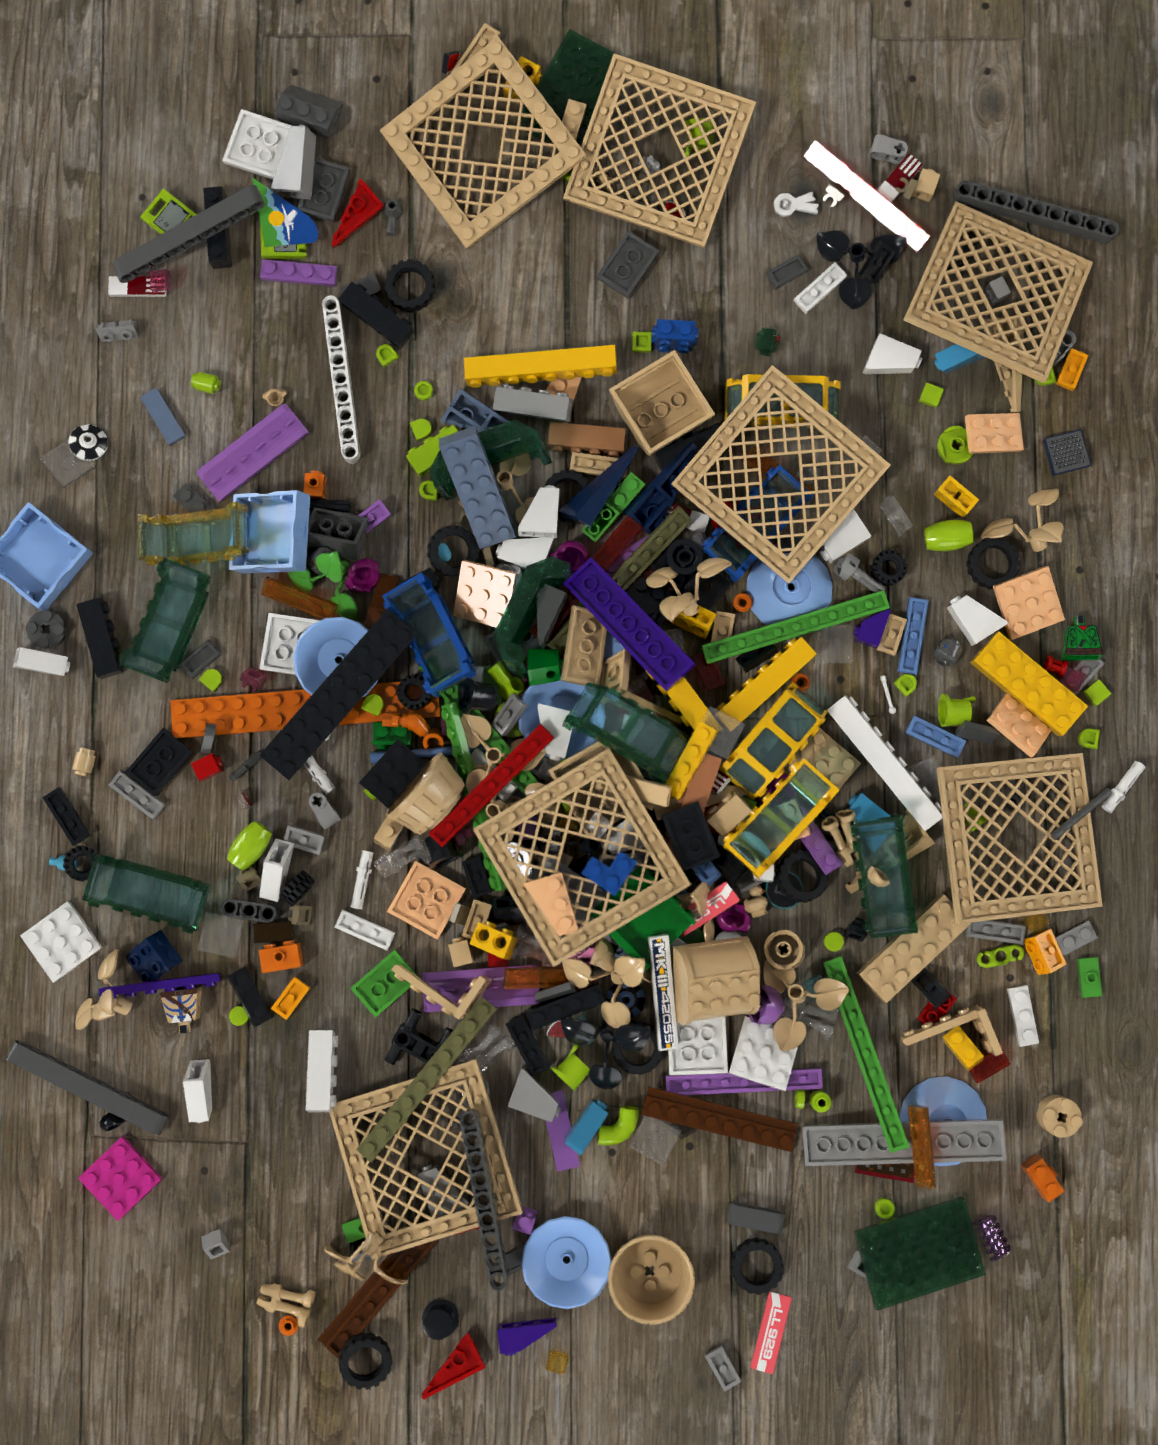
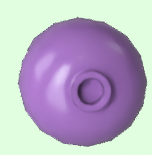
M761 984L760 1008L756 1014L749 1015L754 1023L769 1025L779 1019L784 1013L785 1006L781 994L775 988Z

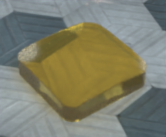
M1042 914L1029 915L1023 921V924L1036 935L1043 931L1049 924V920Z
M551 1350L548 1355L546 1370L564 1374L569 1358L568 1354Z

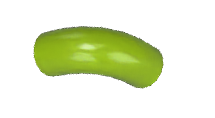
M620 1106L618 1121L611 1126L601 1125L598 1129L597 1145H616L627 1140L636 1128L639 1108Z

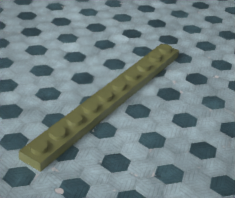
M677 506L610 577L625 591L684 530L692 519L681 507ZM569 620L546 643L550 649L559 650L560 658L565 654Z
M484 996L478 1000L356 1150L370 1162L376 1158L498 1008Z

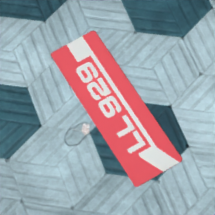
M724 882L708 893L707 910L704 915H700L696 902L686 907L695 915L693 920L696 923L694 925L691 924L681 934L682 937L740 901L727 882Z
M769 1292L751 1369L773 1374L792 1300L791 1297Z

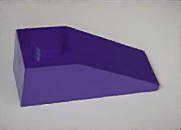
M557 1317L498 1324L497 1332L500 1354L505 1353V1356H512L516 1352H520L556 1328Z

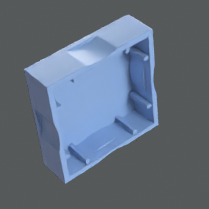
M298 490L276 491L269 494H234L232 511L233 534L230 543L229 570L242 574L306 571L310 495Z
M28 502L11 522L8 530L0 537V578L11 584L20 595L42 611L47 610L93 555V552L37 507Z

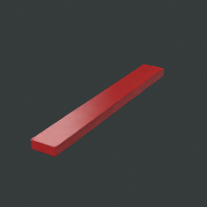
M540 723L428 834L443 847L555 737Z

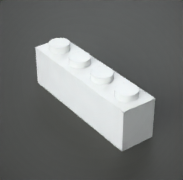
M309 1030L306 1090L307 1112H332V1107L336 1106V1095H333V1087L337 1085L334 1067H337L338 1058L334 1054L335 1047H338V1035H335L333 1030Z

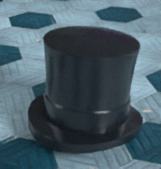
M684 538L674 541L669 546L666 559L669 567L679 575H688L694 573L697 570V566L703 561V552L695 541Z
M471 678L462 679L458 686V702L462 713L467 715L471 710L493 711L497 699L495 686L493 684H477Z
M431 836L424 840L431 855L432 861L428 865L432 870L444 867L464 856L463 853H458L453 837L443 847Z
M733 847L742 857H744L747 860V858L739 850ZM730 851L717 862L711 861L721 873V878L733 890L736 888L735 882L749 870Z
M438 1299L426 1306L422 1315L425 1334L433 1340H442L456 1330L459 1323V1313L452 1302Z

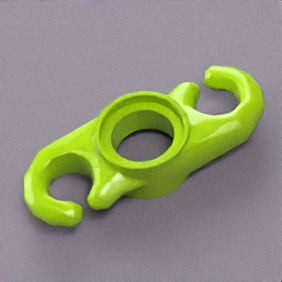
M1016 944L997 947L992 951H985V955L989 957L987 963L981 961L982 952H979L976 960L978 965L983 968L1005 965L1008 962L1016 961V958L1012 956L1014 949H1017L1020 953L1017 959L1022 960L1024 949ZM998 951L1005 953V959L1002 962H998L995 958Z

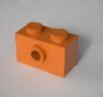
M294 940L285 941L283 946L276 947L275 943L264 945V949L259 950L262 973L304 966L301 944L295 943Z
M1035 1154L1020 1164L1041 1197L1048 1203L1065 1192L1055 1178L1058 1176L1052 1166L1048 1167L1039 1155Z

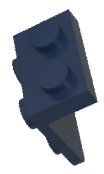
M162 930L145 938L126 955L127 961L142 982L157 981L167 971L183 962V959Z

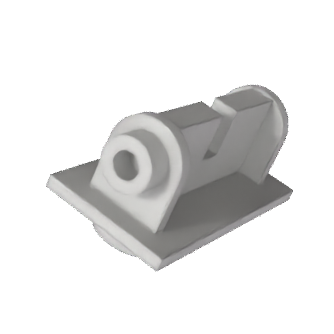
M132 319L119 321V326H116V322H102L96 328L101 342L139 338L136 331L137 322Z

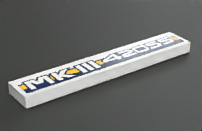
M669 935L648 936L658 1050L677 1049L679 1047Z

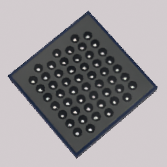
M1081 429L1043 439L1053 476L1091 466Z

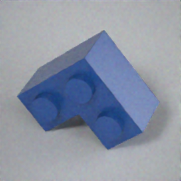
M622 851L619 852L610 867L592 857L581 874L616 896L637 864V861Z

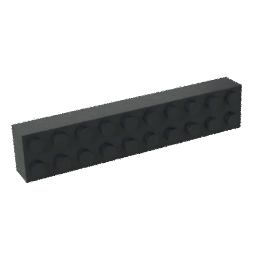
M388 608L259 756L286 779L290 780L411 643L418 632Z

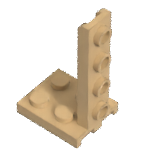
M626 649L603 661L597 703L604 705L610 702L647 721L655 714L669 724V727H676L681 724V718L678 715L627 691L631 654Z
M394 965L391 969L395 972L394 976L402 982L406 980L411 984V989L417 993L423 992L427 995L426 999L434 1005L437 1002L442 1006L441 1010L450 1016L453 1014L459 1020L464 1019L492 981L487 976L475 977L469 985L471 987L470 991L467 994L464 993L458 1001L459 1006L404 966Z
M974 1005L970 1009L969 1007L962 1008L954 1016L950 1014L939 1018L940 1021L932 1023V1021L921 1025L922 1028L916 1031L909 1029L903 1032V1036L899 1037L901 1042L908 1046L972 1021L975 1030L979 1031L982 1036L980 1042L983 1049H987L988 1053L990 1052L995 1056L1003 1053L985 1008L982 1009L978 1005Z

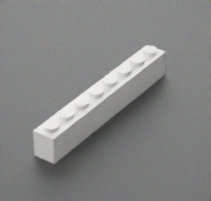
M845 695L827 711L924 831L928 830L943 818L941 805L938 802L934 803L930 798L932 794L925 786L922 788L917 783L919 778L913 771L909 773L905 768L907 764L903 758L895 756L893 753L895 749L888 741L885 743L882 740L881 736L883 734L876 726L872 727L869 724L870 718L864 711L860 713L856 708L858 703L852 696L848 698Z

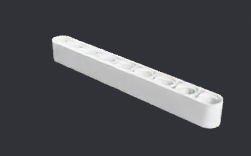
M329 295L323 299L322 307L340 447L345 461L355 464L360 460L361 453L342 308L338 299L335 296ZM330 304H336L334 309H328ZM333 322L339 323L336 328H331L330 325ZM334 341H341L339 346H332ZM339 358L344 359V361H343L342 364H340V365H336V364H335V361H336L337 359H339ZM339 377H346L343 383L337 382ZM342 395H348L346 401H339ZM345 413L351 414L348 420L342 419ZM346 432H353L351 438H344ZM349 450L356 451L353 457L346 456Z

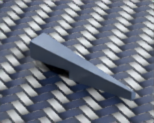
M462 388L459 389L440 420L442 423H448L468 429L476 426L478 432L537 447L540 442Z

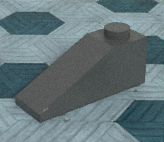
M547 584L540 588L536 595L538 599V645L543 649L568 599L566 592Z

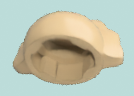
M271 389L263 393L262 398L266 399L271 406H278L283 402L284 396L287 393L285 390Z
M871 866L867 871L868 879L877 887H885L890 884L885 873L879 868Z

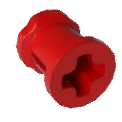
M1049 655L1043 669L1056 673L1062 678L1068 668V661L1062 662Z

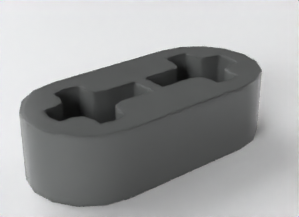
M206 724L200 754L209 755L211 753L217 724Z

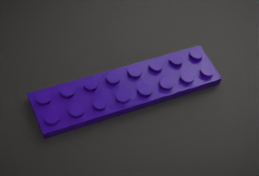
M592 557L563 583L666 692L695 666V663Z

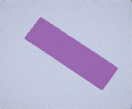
M563 1091L553 1092L551 1094L559 1101L558 1107H561L558 1118H553L552 1123L546 1121L557 1171H563L579 1167L580 1163L577 1152L565 1144L564 1136L571 1128Z

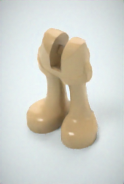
M853 809L836 812V817L828 816L821 822L823 830L829 831L832 834L838 847L836 854L846 867L854 864L851 853L857 862L864 859L862 842L856 839L850 824L856 817ZM839 823L844 831L847 840L846 843L843 840L841 833L839 831Z
M276 1283L261 1285L260 1292L267 1296H258L256 1304L271 1313H274L275 1310L290 1313L298 1318L299 1327H306L311 1314V1307L315 1300V1291L308 1290L306 1293H295L284 1290L282 1285ZM281 1300L295 1301L301 1303L304 1307L292 1305Z

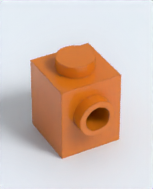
M315 470L305 473L303 493L310 495L311 499H325L326 476L321 471Z

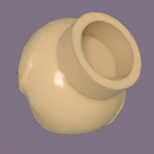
M760 885L750 889V894L754 897L753 899L744 900L745 911L751 913L753 918L767 913L768 900L762 896L765 889H762Z

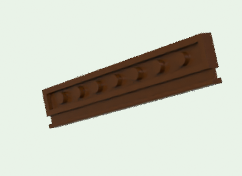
M651 1086L647 1088V1094L645 1095L641 1114L644 1116L788 1152L793 1150L797 1134L796 1130L799 1125L795 1122Z
M420 1216L417 1223L426 1220L422 1216ZM439 1239L388 1254L378 1267L389 1277L405 1280ZM374 1271L317 1340L339 1358L340 1350L344 1348V1343L347 1340L350 1341L352 1336H358L400 1285L387 1281Z

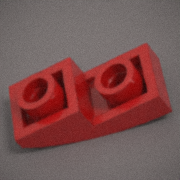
M950 994L951 997L937 1009L928 1001L916 1019L922 1024L940 1021L939 1018L949 1012L957 998Z

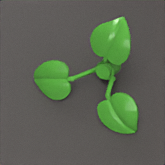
M338 551L322 553L316 557L317 568L323 573L316 577H311L310 571L307 568L306 571L288 572L292 583L304 592L312 590V582L324 576L333 582H339L335 590L336 596L330 598L332 608L341 617L351 620L360 619L356 603L351 596L339 593L342 584L345 582L344 577L348 574L350 564L345 560H340Z

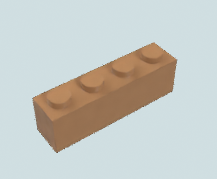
M550 422L548 449H551L553 452L570 450L571 453L589 452L592 455L603 453L608 454L610 457H619L624 452L626 428Z

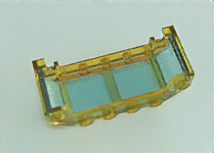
M231 502L226 508L168 516L157 514L156 516L148 517V514H138V560L146 562V565L163 563L185 566V563L189 562L195 565L202 564V561L215 563L218 562V559L232 561L235 560V557L244 556L249 552L247 547L246 516L248 505L240 502Z

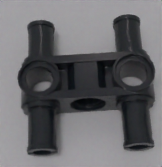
M412 1008L405 1023L400 1024L391 1040L392 1046L384 1060L391 1065H395L401 1052L405 1051L427 1064L432 1058L433 1053L437 1052L454 1030L446 1027L439 1042L429 1038L415 1029L423 1013ZM405 1033L408 1036V1040H402L399 1034Z

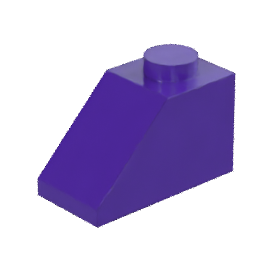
M887 609L863 620L859 625L856 624L853 631L854 641L877 648L891 610Z

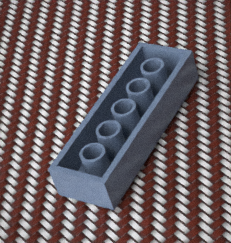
M476 426L439 438V448L479 548L482 549L516 537L514 524Z

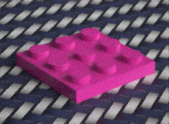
M122 1136L78 1179L107 1211L119 1221L163 1178L129 1141Z

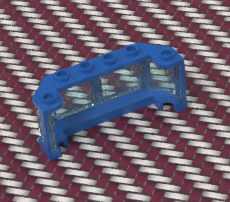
M780 464L776 469L771 467L765 474L767 479L762 483L763 495L801 492L800 482ZM755 485L749 492V495L759 496V487ZM813 494L804 495L805 504L813 497ZM801 495L791 496V507L802 506ZM788 496L777 497L778 508L788 507ZM774 497L763 498L764 509L775 508ZM750 499V510L761 509L760 499ZM742 500L736 506L739 509L738 511L747 510L746 500ZM794 509V510H792V518H793L801 509ZM789 510L778 511L779 521H789ZM775 511L764 512L765 522H776ZM761 512L751 513V524L762 523ZM748 513L738 514L748 523ZM779 524L780 532L787 524ZM776 525L765 526L766 536L777 535ZM762 526L753 527L763 536ZM718 527L711 534L714 538L709 537L702 544L705 547L702 552L709 558H722L730 561L732 565L724 569V571L736 583L757 557L723 528Z
M421 572L382 595L385 601L383 603L385 609L390 608L418 632L417 636L408 646L411 650H414L416 654L414 659L423 669L422 675L425 682L423 687L428 695L431 694L437 698L441 693L461 681L477 675L476 670L473 668L475 662L442 596L439 593L437 594L432 586V582L426 575Z

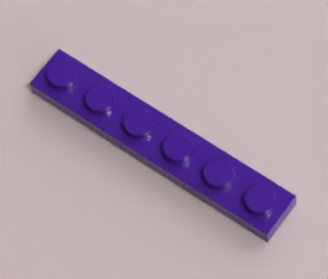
M220 973L99 988V997L108 989L113 991V999H115L117 994H125V997L137 996V992L145 991V994L157 993V989L164 988L165 992L176 991L177 987L185 986V989L197 988L196 984L203 983L205 987L216 986V982L221 980Z

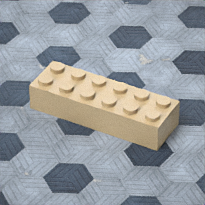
M939 894L864 964L856 974L882 1002L887 1003L960 935L971 922L956 924L953 903L944 894Z

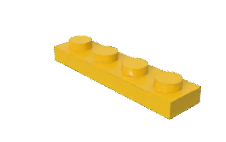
M702 721L699 722L665 785L672 787L671 796L678 800H681L719 732Z

